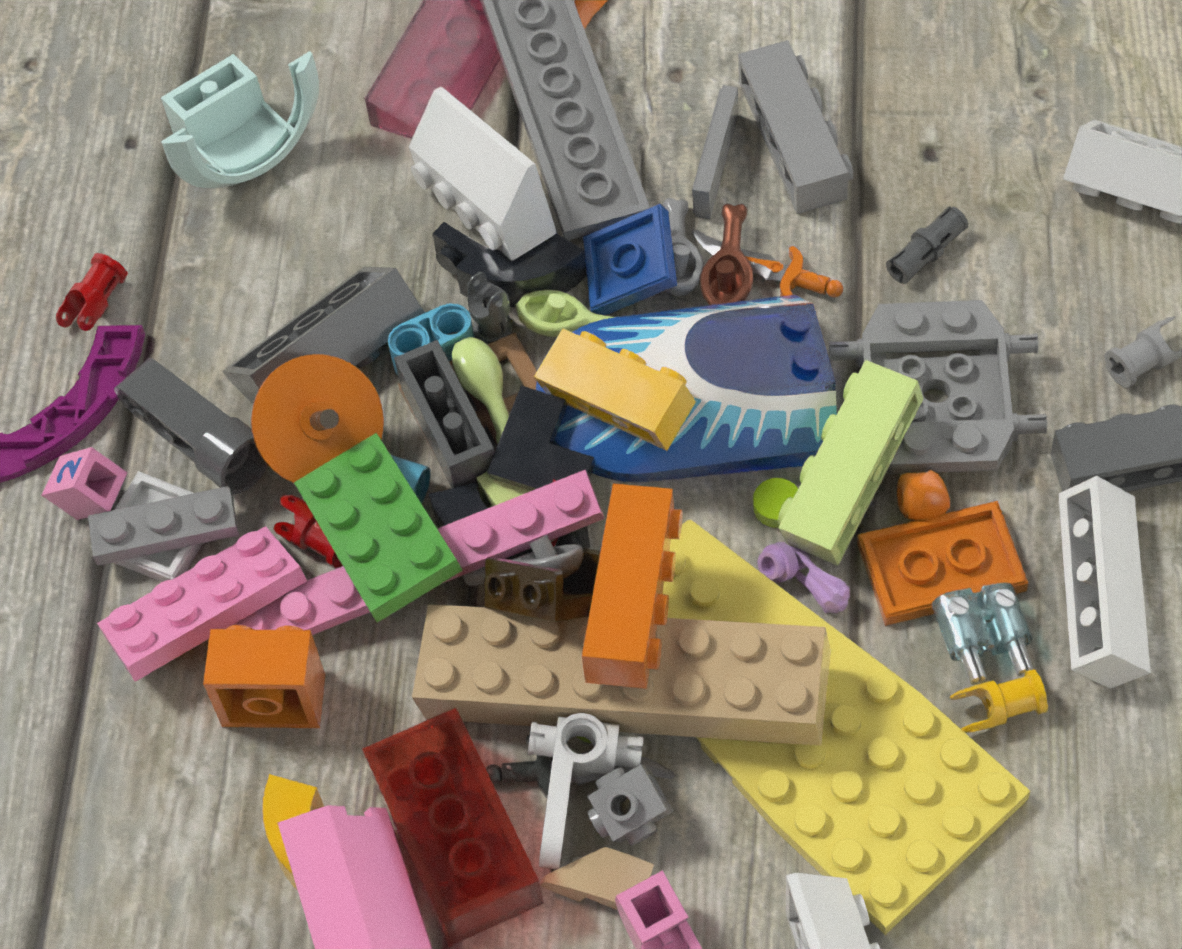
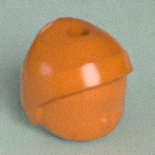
M932 470L928 472L905 473L898 479V507L905 518L915 521L932 519L944 515L950 508V498L946 484L938 473Z

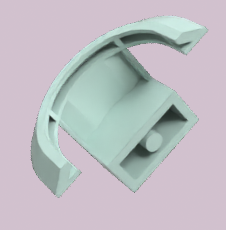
M309 51L288 64L295 95L293 108L287 122L264 101L257 76L234 54L162 96L161 100L173 134L162 140L161 143L173 171L183 181L193 186L214 189L233 186L256 178L282 161L300 139L312 118L317 104L319 78L313 54Z

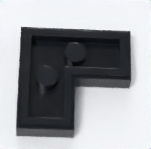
M522 385L520 386L487 472L490 478L533 491L553 483V479L558 481L583 470H586L589 478L591 477L596 464L594 457L553 444L568 406L566 399Z

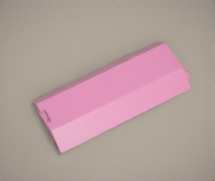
M327 805L278 822L315 949H433L397 835L386 808L370 807L364 812L365 816L347 815L345 806Z

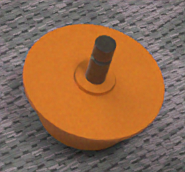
M312 354L300 356L283 363L264 380L253 403L251 425L256 447L264 461L279 476L294 483L373 434L377 433L380 439H382L384 417L379 395L371 381L362 371L343 359L330 355Z

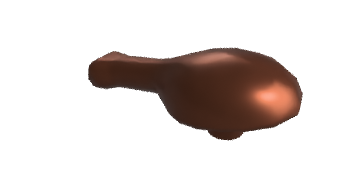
M726 203L722 207L721 215L724 219L722 245L707 261L700 277V288L703 298L709 305L746 301L753 284V269L740 247L742 224L747 217L748 211L744 204L734 206ZM736 310L723 311L720 313L726 314Z

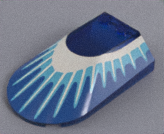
M788 295L614 317L592 322L576 329L572 333L580 336L582 331L589 332L604 341L607 345L606 348L620 353L621 349L634 352L646 361V366L660 371L662 367L676 371L687 380L686 387L696 403L667 451L569 405L566 408L553 444L594 457L596 464L592 474L622 482H652L802 467L809 456H816L823 442L821 439L822 430L829 416L832 414L837 415L836 381L814 304L797 295ZM537 382L536 390L545 393V391Z

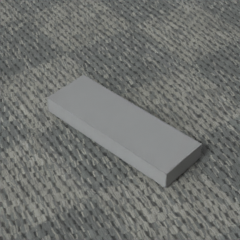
M723 85L719 90L692 188L693 214H695V217L711 219L738 119V87Z

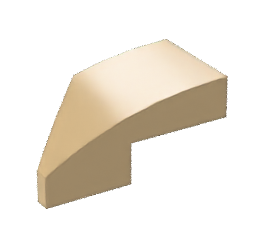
M603 847L545 875L541 879L539 886L577 902H581L586 897L618 910L615 902L616 895L649 878L654 864L629 854Z

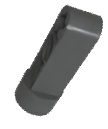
M148 358L114 388L119 400L133 415L195 463L196 469L218 487L230 486L232 495L242 493L251 488L266 471L268 464L264 461L256 447L252 428L239 418L228 416L153 358Z

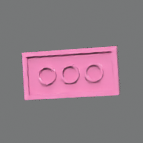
M265 526L258 531L243 535L238 539L237 543L220 553L201 559L194 568L173 580L161 582L152 592L135 602L116 608L109 617L97 624L114 652L136 682L208 640L210 629H226L307 582V579L299 564Z

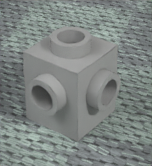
M639 765L625 773L622 767L609 772L595 782L599 789L588 795L594 807L588 811V815L602 838L609 835L613 842L621 843L628 840L631 846L655 834L658 830L654 823L674 812L650 768L644 765ZM629 798L631 802V809L625 815L622 810L623 802Z

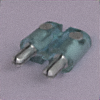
M1011 583L985 585L977 593H973L971 588L955 590L940 595L932 602V608L949 656L954 661H962L970 684H981L987 678L980 660L985 651L991 650L993 655L1009 653L1018 676H1025V671L1034 669L1026 650V646L1031 643L1033 637L1014 586Z

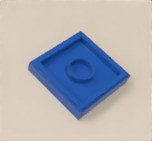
M662 204L653 206L583 237L590 311L592 313L606 316L677 286L669 212Z

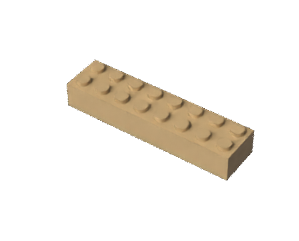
M428 604L412 699L425 719L531 726L532 722H537V724L557 726L558 716L568 717L577 713H585L596 717L600 722L619 724V732L819 746L822 744L831 655L825 627L667 618L666 625H657L655 638L662 640L659 669H650L647 689L585 683L582 651L589 616L552 622L485 607Z

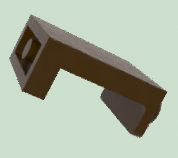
M582 547L583 560L579 569L564 579L563 573L559 569L497 557L488 558L485 561V607L552 622L587 617L590 613L601 551Z

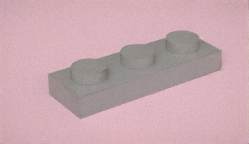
M230 486L88 516L93 558L97 566L239 536Z

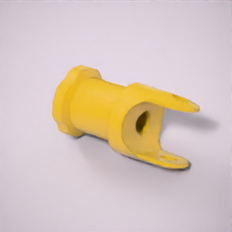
M1035 669L1025 671V676L1000 684L992 680L959 690L950 696L951 700L976 696L980 698L986 709L988 719L961 728L965 733L1006 724L1007 718L1035 711L1039 715L1048 711L1045 688L1041 677Z

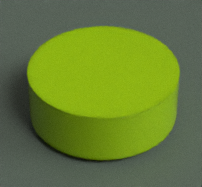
M771 478L759 484L753 494V511L756 518L766 526L778 528L780 525L778 524V516L781 507L789 497L794 498L798 491L797 486L783 478Z

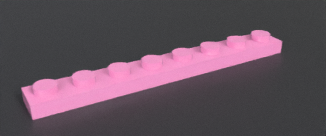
M586 470L437 528L463 570L445 582L485 567V561L488 558L497 557L505 559L531 548L530 543L547 535L549 540H553L605 519ZM342 566L307 580V582L233 625H244L254 630H276L280 626L290 625L303 630H311L312 635L367 614L370 611Z

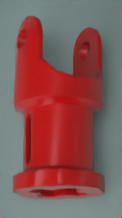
M95 253L90 262L91 268L80 283H75L71 287L56 313L58 325L64 328L69 327L77 317L78 327L82 331L91 330L108 308L107 299L117 284H123L128 275L126 269L108 255ZM63 313H65L66 318L64 320L62 318ZM88 316V317H89V322L86 324L85 320H86V317Z
M283 496L280 503L284 508L294 513L295 524L277 522L274 525V531L303 550L310 548L325 557L326 562L332 568L342 567V563L306 502L296 496Z

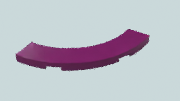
M142 325L97 326L90 353L78 373L79 379L64 397L59 396L49 406L30 418V424L10 434L0 433V483L32 472L55 460L83 440L111 412L119 400L114 388L136 370L145 338V331Z

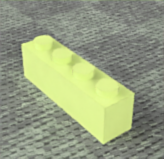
M865 360L858 374L853 373L849 377L843 391L844 402L838 414H832L827 419L821 435L823 442L816 456L811 455L805 461L800 473L801 485L794 498L789 497L784 502L778 516V524H780L778 528L787 544L837 566L846 552L924 399L918 380Z

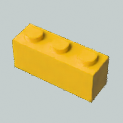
M562 329L534 375V378L545 393L564 398L569 406L667 451L696 403L686 387L687 380L670 368L662 367L660 371L646 366L647 363L643 358L627 349H621L620 353L606 348L607 345L604 341L589 332L582 331L579 336L566 329Z

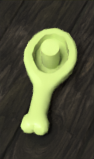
M536 290L523 295L516 304L519 321L528 329L548 337H558L562 329L573 332L589 323L614 318L592 313L575 297L558 290Z
M468 337L455 343L451 355L454 371L461 386L485 405L496 430V441L499 443L509 417L502 397V367L497 356L487 344L479 339Z

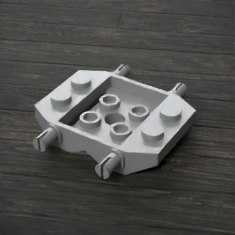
M982 300L879 304L862 333V339L847 342L829 341L830 361L858 360V366H862L865 360L918 380L922 395L932 389L941 390L948 395L945 401L939 403L930 402L923 396L924 399L887 470L889 474L928 472L929 470L936 473L994 471L998 469L1011 450L1012 441H1017L1018 434H1047L1046 413L1037 415H1017V413H1012L1007 364L1010 354H1038V335H1009V333H1004V328ZM979 350V356L955 353L948 357L920 358L915 355H907L899 359H886V353Z

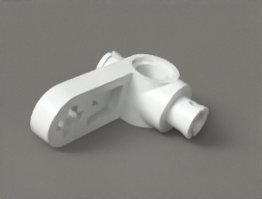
M577 713L568 717L558 716L557 726L532 722L527 755L534 754L553 757L538 867L559 869L571 776L583 777L592 773L606 775L614 770V765L636 768L641 762L643 737L618 735L619 724L600 722L596 717L585 713ZM582 736L591 741L594 749L586 754H577L569 749L567 741L573 737Z

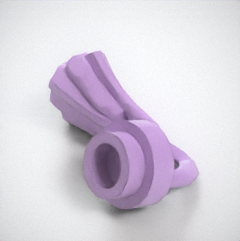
M776 542L766 546L759 555V571L770 580L780 583L795 577L810 591L825 613H838L846 609L850 597V587L841 579L818 568L810 560L807 552L789 546L785 542ZM807 567L809 573L805 576L799 570Z

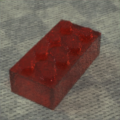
M453 708L362 748L370 775L388 811L448 947L544 904L539 879L457 708Z

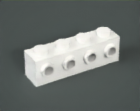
M1095 476L1058 494L1072 671L1111 689L1150 674L1151 670L1135 496Z

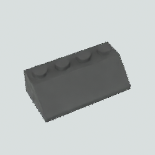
M363 267L222 372L253 404L264 380L283 363L300 356L322 354L343 359L361 368L374 361L381 352L378 348L388 342L389 334L393 328L425 312L396 268Z

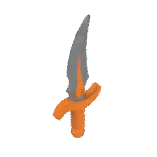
M698 230L692 231L693 236L710 254L714 255L720 249L721 241L711 238ZM794 246L789 248V257L792 260L790 265L778 262L769 254L752 252L741 248L742 253L753 269V273L762 276L765 280L781 282L780 296L793 295L791 290L797 286L824 295L827 293L828 296L833 298L839 297L843 293L844 288L840 281L831 280L830 277L803 269V256Z

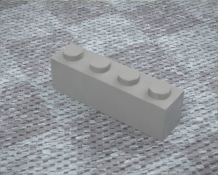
M788 40L738 54L739 84L796 214L847 200L848 181L853 179L852 165L847 154L840 155L837 133L832 121H825L823 118V106L817 88L810 89L807 83L808 73L803 57L801 55L795 56Z

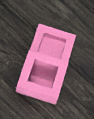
M663 870L616 895L615 902L618 912L636 949H702L687 922L689 917Z

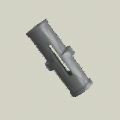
M948 206L929 226L917 229L911 235V241L886 262L887 271L893 279L899 283L903 282L906 284L924 265L930 261H937L944 254V248L956 236L968 228L969 223L965 215L958 208Z

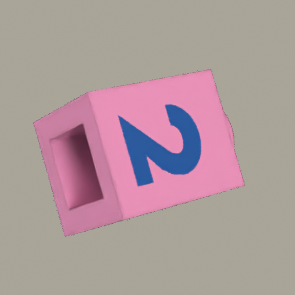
M92 447L59 456L41 496L76 520L85 519L89 515L111 511L128 472Z

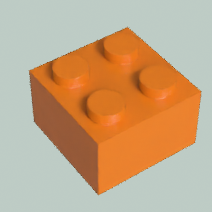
M232 625L226 629H210L203 685L222 727L320 728L326 674L311 630H303L290 625L280 626L276 630H254L244 625Z

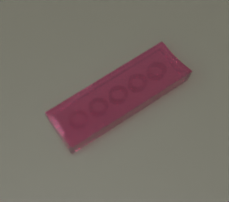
M480 0L422 1L364 98L370 126L412 139L433 91L440 86L469 110H472L501 59Z

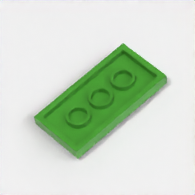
M377 433L294 482L377 623L463 571Z

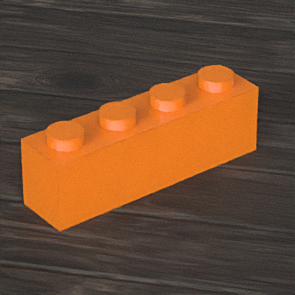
M614 483L612 485L582 651L585 683L647 689L650 669H659L662 640L655 638L657 625H666L669 595L662 593L664 581L673 582L676 553L669 550L671 539H680L683 518L682 510L674 509L673 489Z

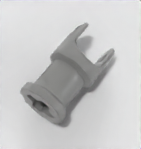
M1175 316L1158 321L1137 334L1134 342L1122 349L1115 347L1106 351L1104 355L1106 368L1116 383L1124 388H1129L1136 383L1139 375L1151 368L1162 369L1182 357V349L1177 352L1172 351L1160 333V328L1176 318Z

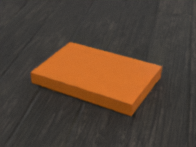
M998 501L945 513L932 519L911 521L857 535V545L885 626L941 613L940 606L955 597L963 598L967 601L968 605L987 601L989 595L1002 589L1018 594L1026 592L1028 588L1026 575Z

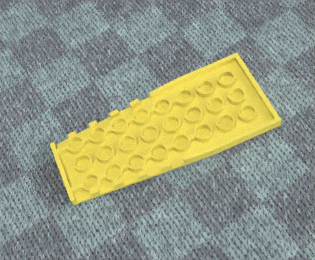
M687 520L682 524L680 539H671L669 551L676 553V564L673 582L664 581L662 594L669 595L667 618L825 627L831 649L821 746L696 737L701 743V749L715 764L719 763L732 777L733 785L767 823L822 876L847 878L852 895H862L869 920L886 935L1029 799L1030 790L915 688L695 522Z

